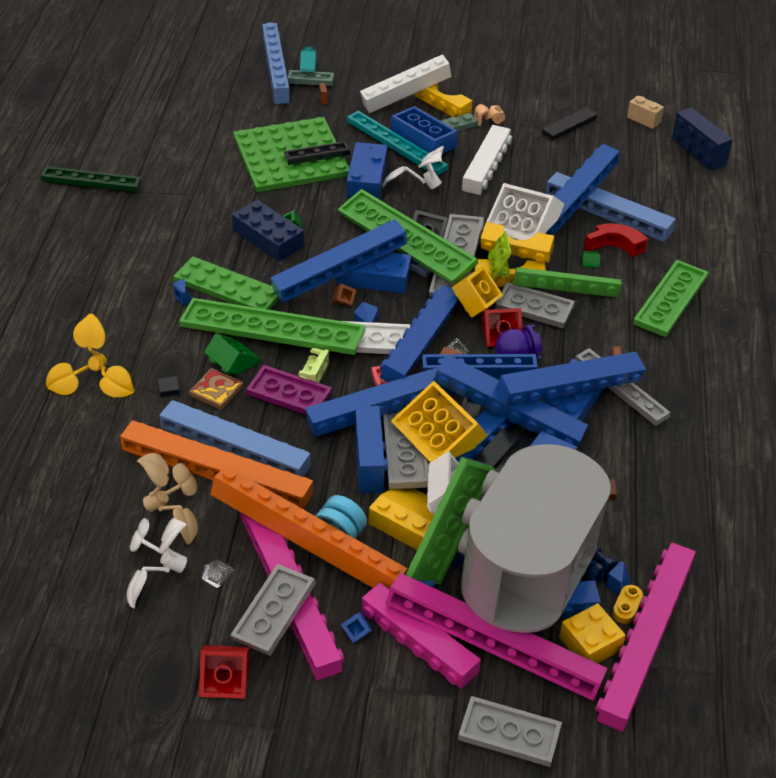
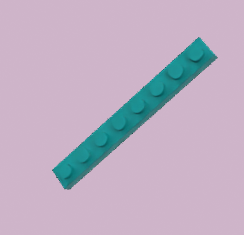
M360 111L347 116L348 123L384 145H388L389 148L417 165H420L422 159L429 154ZM443 161L431 163L437 176L448 170V164ZM426 165L422 166V168L428 171Z

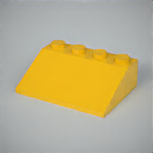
M435 381L428 385L391 420L401 433L430 462L448 451L456 458L473 450L488 436L482 427Z
M415 488L390 489L381 494L369 507V524L418 550L434 515L427 508L428 496Z

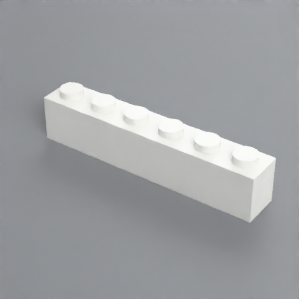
M442 54L361 90L363 105L369 113H372L451 77L450 65Z
M492 125L463 176L462 191L481 195L483 190H486L488 180L492 179L493 171L497 170L498 162L502 161L503 153H506L507 146L511 144V129Z

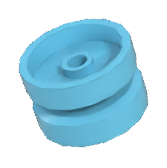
M331 496L316 514V517L355 539L367 525V518L363 510L351 499L344 496Z

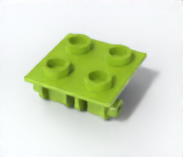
M504 231L502 236L497 239L495 247L488 254L490 270L494 280L497 275L507 278L510 274L507 260L511 256V249L507 231Z

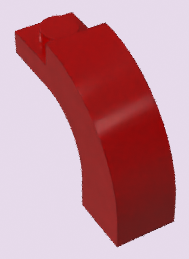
M602 224L596 226L595 232L586 235L584 249L592 251L603 246H616L625 250L631 257L646 252L648 238L638 230L626 225Z

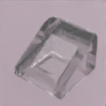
M455 338L446 347L460 351L461 354L469 352L458 338Z
M215 560L205 565L202 579L218 588L234 572V569L220 560Z

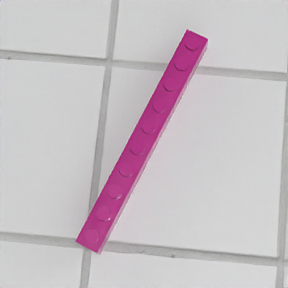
M240 512V517L268 577L277 564L303 574L301 566L295 563L293 550L287 547V538ZM309 594L290 625L316 681L342 672L344 656L341 649H337L335 646L334 634L332 631H328L324 614L320 615L318 611L319 604L315 597L312 598L311 594Z
M672 542L668 550H663L660 561L663 563L656 566L653 575L656 579L655 581L650 580L647 588L649 595L648 597L644 595L640 605L642 612H637L633 624L636 626L634 629H629L626 637L628 644L627 646L622 645L618 658H621L620 663L615 662L611 675L614 677L612 681L607 680L603 693H606L604 699L600 697L595 711L599 712L598 722L624 732L692 566L696 551Z
M400 573L390 587L386 601L387 605L594 701L607 671L606 667L530 632L519 633L495 627L476 615L467 603Z

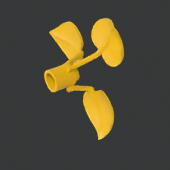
M94 314L87 315L76 325L73 337L80 347H88V350L94 356L89 358L88 365L74 372L69 363L55 365L47 375V388L60 395L72 394L79 385V380L75 375L90 368L93 371L101 369L104 377L100 380L99 386L106 395L125 397L133 394L135 389L131 377L122 366H111L105 373L106 357L92 349H99L104 345L105 331L101 322Z

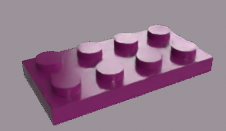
M266 365L262 366L246 388V395L305 415L306 407L326 402L332 394V387Z

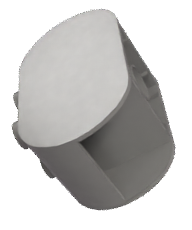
M541 444L529 446L514 453L509 457L500 473L494 470L489 471L481 489V494L484 497L481 501L471 498L465 508L462 522L469 525V527L463 533L458 546V552L465 554L461 579L462 594L467 605L476 615L495 627L519 633L544 630L552 626L560 618L595 555L611 491L609 478L598 463L587 455L569 447Z

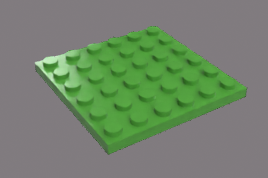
M324 117L233 132L235 142L256 192L348 177L350 168L344 156L288 165L286 162L284 151L337 143Z

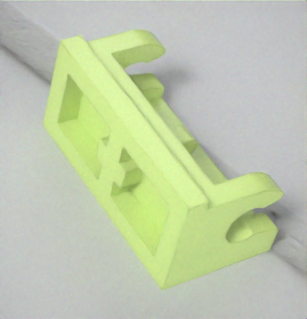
M312 348L310 352L317 354L318 357L309 355L306 365L302 371H299L298 375H300L299 377L319 383L329 364V350Z

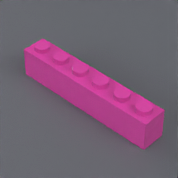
M382 583L376 585L362 597V612L367 618L373 619L382 630L388 631L400 644L410 648L415 656L425 660L433 670L443 674L451 684L457 685L462 689L479 673L481 659L446 632L387 605L386 601L390 589Z

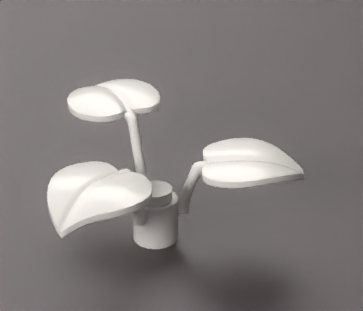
M444 146L430 152L422 159V163L418 167L426 165L428 169L423 175L424 179L408 167L402 166L392 171L385 178L382 185L383 188L387 182L405 171L410 172L421 180L423 184L427 183L431 190L439 186L442 182L434 172L431 163L442 161L441 156Z
M146 518L141 520L138 529L132 537L130 550L136 552L140 544L143 543L163 554L160 562L164 567H143L141 571H136L127 589V601L132 608L136 609L135 603L146 581L147 571H164L168 573L171 569L181 573L184 570L187 557L172 551L169 546L179 532L187 525L186 523L172 518L163 532L160 548L144 539L149 529V521Z

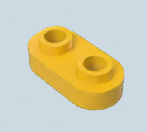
M627 585L622 588L613 609V617L617 622L628 624L634 620L643 598V592L639 587Z

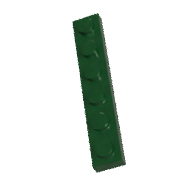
M45 166L41 174V181L128 192H137L142 183L141 177L50 166Z

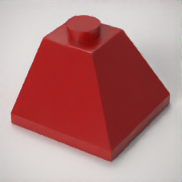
M521 308L483 310L481 312L482 330L486 347L496 346V341L503 331L508 329H519L522 331Z

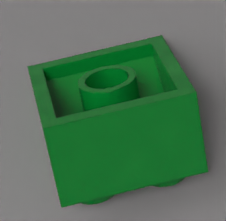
M216 333L204 351L210 357L209 360L212 363L220 365L221 370L229 375L231 373L240 375L261 361V358L238 340Z

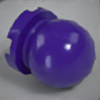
M525 325L522 331L519 329L503 331L496 341V353L536 354L537 361L541 360L539 352L542 351V343L539 333H535L533 330L535 325Z

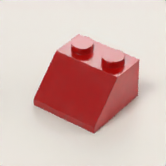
M204 645L200 656L199 697L245 699L249 675L250 647Z

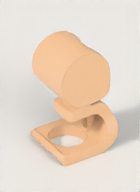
M480 104L475 108L474 117L478 120L479 126H481L483 115L486 120L491 118L495 124H500L505 120V114L500 106H491L488 109Z

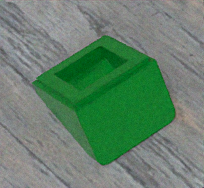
M295 210L283 215V217L302 228L301 218Z
M581 252L582 265L584 267L600 266L601 255L599 252Z

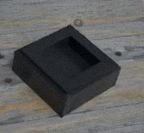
M177 376L158 379L161 397L180 394Z

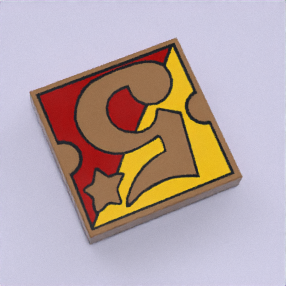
M211 368L189 391V394L195 399L222 410L243 388V382Z

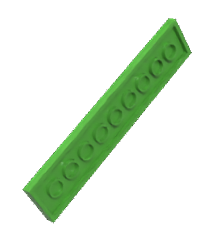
M362 189L338 208L340 215L367 232L396 219L407 234V244L396 250L403 254L412 255V260L452 285H455L478 264V260L474 256Z
M192 298L179 320L180 327L321 350L327 349L351 355L356 354L366 331L365 325L197 298Z

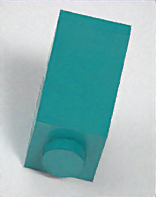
M304 47L301 50L300 72H315L317 50H314L313 47Z

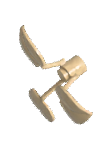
M150 453L142 456L137 462L144 467L150 479L157 485L154 491L143 498L145 508L149 512L157 509L159 511L174 509V518L187 524L180 532L186 544H191L198 532V523L195 516L188 508L183 509L181 505H165L169 500L168 495L180 487L186 496L194 495L197 491L195 477L187 466L178 463L173 467V476L178 485L166 492L160 491L163 486L167 485L169 480L167 476L169 472L168 465L158 454Z

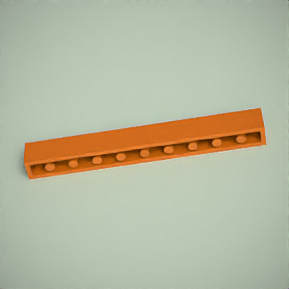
M132 420L120 436L122 450L139 456L150 453L158 454L165 460L167 465L174 467L176 464L182 463L188 467L192 474L214 480V476L225 466H228L303 510L313 495V480L306 477H301L288 471H283L270 465H265L252 459L148 426L144 423Z
M225 466L214 476L210 495L370 587L374 588L379 583H382L390 589L400 573L406 574L408 568L228 466Z

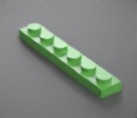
M516 267L513 278V285L609 297H618L622 285L620 279Z

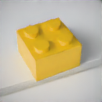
M484 265L451 287L471 318L487 309L503 296Z
M597 603L563 621L559 638L571 652L598 664L620 652L626 635Z

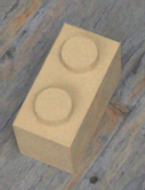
M636 96L629 102L627 118L654 129L661 123L664 107L642 96Z

